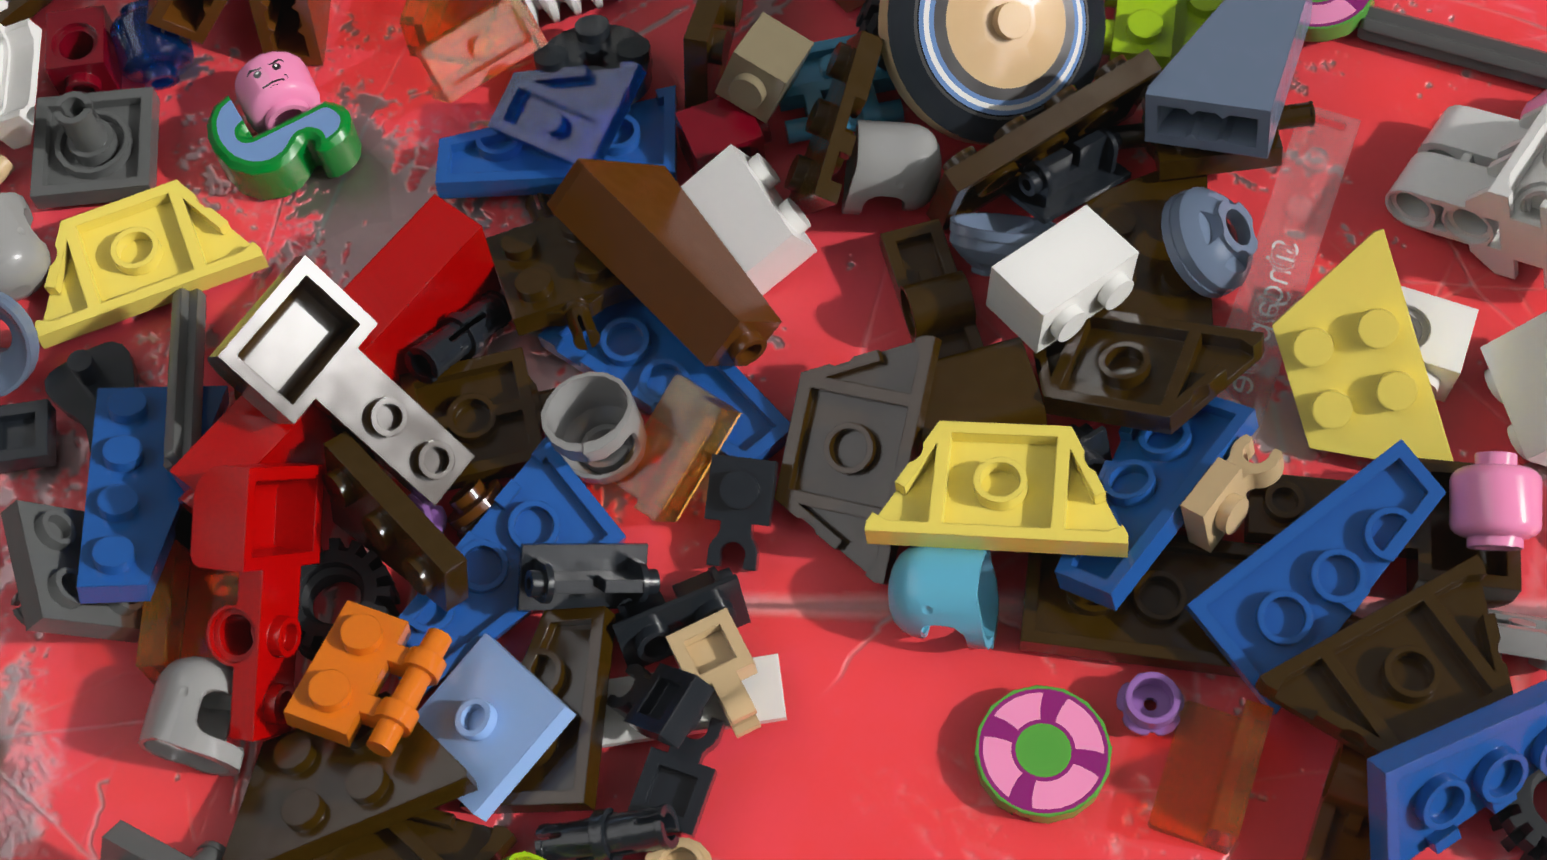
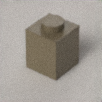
M762 12L732 53L714 93L767 123L794 84L814 42Z

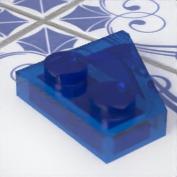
M633 61L621 62V68L590 70L586 65L563 67L554 73H546L542 70L514 72L488 126L502 136L572 166L577 158L604 160L647 72L638 63Z

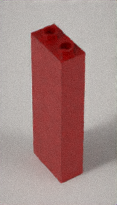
M434 194L347 284L343 291L378 323L358 349L401 388L399 375L410 373L405 363V354L411 347L418 345L436 331L438 322L450 312H462L477 301L486 291L494 290L499 292L502 288L482 225ZM241 395L169 470L184 491L178 498V501L193 515V499L196 485L207 470L216 466L272 463H313L326 465L324 443L337 436L330 427L332 421L311 403L295 424H277L268 419Z

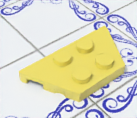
M177 179L60 222L55 242L57 256L55 261L49 266L44 286L49 293V299L44 319L36 320L35 322L39 343L44 349L172 303L173 294L180 288L188 291L198 288L201 291H205L269 267L268 262L257 244L253 241L251 243L247 242L230 227L225 218L212 208L204 207L193 192Z
M1383 228L1375 230L1335 268L1333 267L1298 302H1295L1272 323L1309 448L1375 460L1402 439L1417 458L1454 461Z
M939 421L923 442V450L920 456L914 461L909 462L896 479V491L879 515L872 512L865 523L867 544L1128 558V533L1124 525H1118L1106 502V491L1096 472L1088 467L1085 461V451L1072 426Z

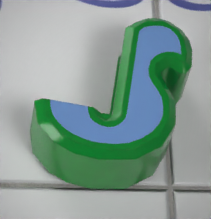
M227 95L213 107L207 123L209 142L226 177L242 194L264 201L287 197L302 188L315 167L319 165L323 166L329 178L339 177L351 170L361 156L362 144L349 111L343 106L332 102L324 101L252 137L236 107Z

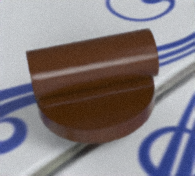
M476 478L462 487L449 501L454 510L449 515L447 522L457 531L460 540L469 530L471 531L504 488L497 479L483 484L479 478Z

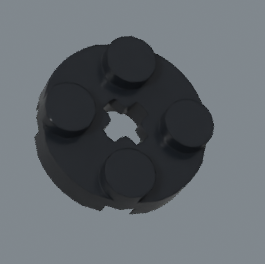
M588 15L580 18L575 23V28L558 34L545 45L540 46L534 53L535 67L543 98L555 109L568 114L587 115L585 106L595 107L605 105L606 114L620 111L641 99L651 86L653 62L649 41L634 30L609 24L608 19L601 15Z

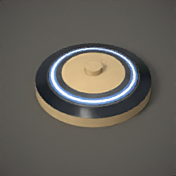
M880 0L878 33L879 37L884 39L881 50L884 64L892 83L906 105L927 125L950 138L971 144L989 145L995 141L993 138L994 134L1012 119L1024 115L1029 121L1044 112V104L1060 90L1070 85H1075L1077 90H1080L1093 82V76L1098 70L1104 49L1106 16L1104 0Z

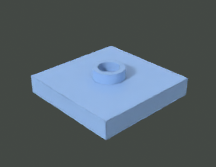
M485 633L419 709L418 713L420 716L418 722L475 779L478 790L458 799L473 815L486 822L573 720L576 714L498 641Z

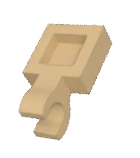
M1245 434L1234 442L1227 460L1218 457L1180 505L1188 541L1211 553L1226 533L1229 535L1233 534L1241 526L1248 511L1249 501L1246 493L1255 488L1271 486L1282 476L1284 471L1282 451L1275 448L1265 461L1251 463L1249 460L1255 453L1253 437Z
M727 608L666 636L668 645L680 669L698 675L715 689L712 695L716 694L736 738L762 727L756 715V708L742 683V680L757 674L758 671Z

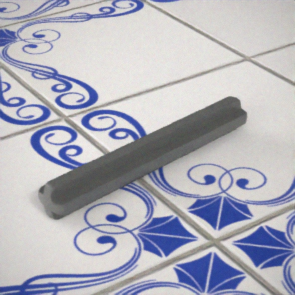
M1372 5L1366 17L1362 18L1359 23L1357 37L1361 40L1547 89V52Z
M180 288L172 296L164 437V467L169 473V470L201 438L206 295L198 288L192 291Z

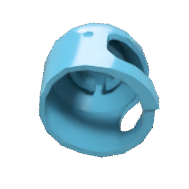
M910 546L903 551L893 565L888 584L889 610L897 626L908 635L925 639L931 626L951 627L965 637L968 648L993 649L998 627L999 594L991 551Z

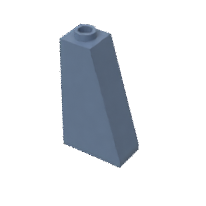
M1224 0L1148 86L1145 94V141L1268 159L1311 21L1313 0Z

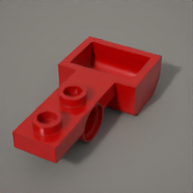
M272 463L221 465L207 470L196 485L193 499L191 560L199 568L239 572L237 604L226 605L215 611L208 622L206 631L207 644L212 655L220 663L233 667L230 739L254 742L291 731L292 726L287 725L283 711L295 692L296 651L301 641V626L298 621L301 566L320 563L324 499L322 476L325 474L326 466L324 464ZM251 625L254 631V640L251 636Z

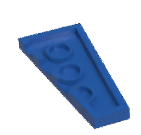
M676 85L655 89L656 98L635 102L629 107L606 114L605 105L604 110L574 117L559 111L546 114V119L535 126L520 129L515 122L440 138L435 179L438 196L442 199L537 195L536 193L554 194L577 158L666 166L677 181Z
M637 297L608 306L592 317L600 334V341L593 348L586 331L582 333L588 349L580 350L576 348L568 325L549 326L538 334L541 347L581 372H605L621 379L631 391L638 408L711 454L768 460L786 446L790 422L736 366H705Z
M203 386L201 437L226 412L229 405L228 386ZM167 387L98 388L76 586L80 604L151 601L177 536L175 527L184 508L178 501V498L184 491L172 474L164 467Z
M1215 397L1172 435L1121 426L1118 431L1121 440L1112 461L1105 460L1098 477L1106 491V502L1118 525H1124L1128 533V558L1062 554L1054 571L1060 588L1116 611L1184 524L1180 506L1218 457L1227 460L1234 442L1245 434L1252 436L1258 429L1259 425L1255 409Z
M547 437L533 451L531 458L514 479H511L497 495L492 506L471 531L469 530L456 546L467 559L468 598L446 612L426 595L417 593L398 617L409 621L411 636L405 647L419 646L429 628L440 629L452 638V643L443 658L447 664L446 669L438 684L428 686L423 697L449 676L485 633L498 640L535 611H518L516 609L521 543L625 542V534L560 453L556 452Z
M1401 439L1184 608L1271 716L1276 715L1281 706L1260 695L1255 688L1259 676L1336 634L1349 616L1360 606L1369 594L1372 586L1388 565L1396 559L1445 495L1446 491Z
M1547 680L1367 758L1371 860H1410L1427 847L1439 854L1461 839L1457 826L1484 807L1494 814L1501 811L1518 799L1517 793L1524 785L1526 778L1537 770L1547 776Z

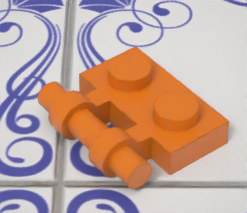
M347 600L283 711L287 725L350 747L363 724L374 728L366 742V746L377 755L390 757L400 738H407L411 735L420 716L416 708L428 686L437 685L446 669L447 664L443 658L452 643V638L440 629L429 628L419 646L405 647L411 636L409 621ZM390 673L402 677L391 697L378 698Z

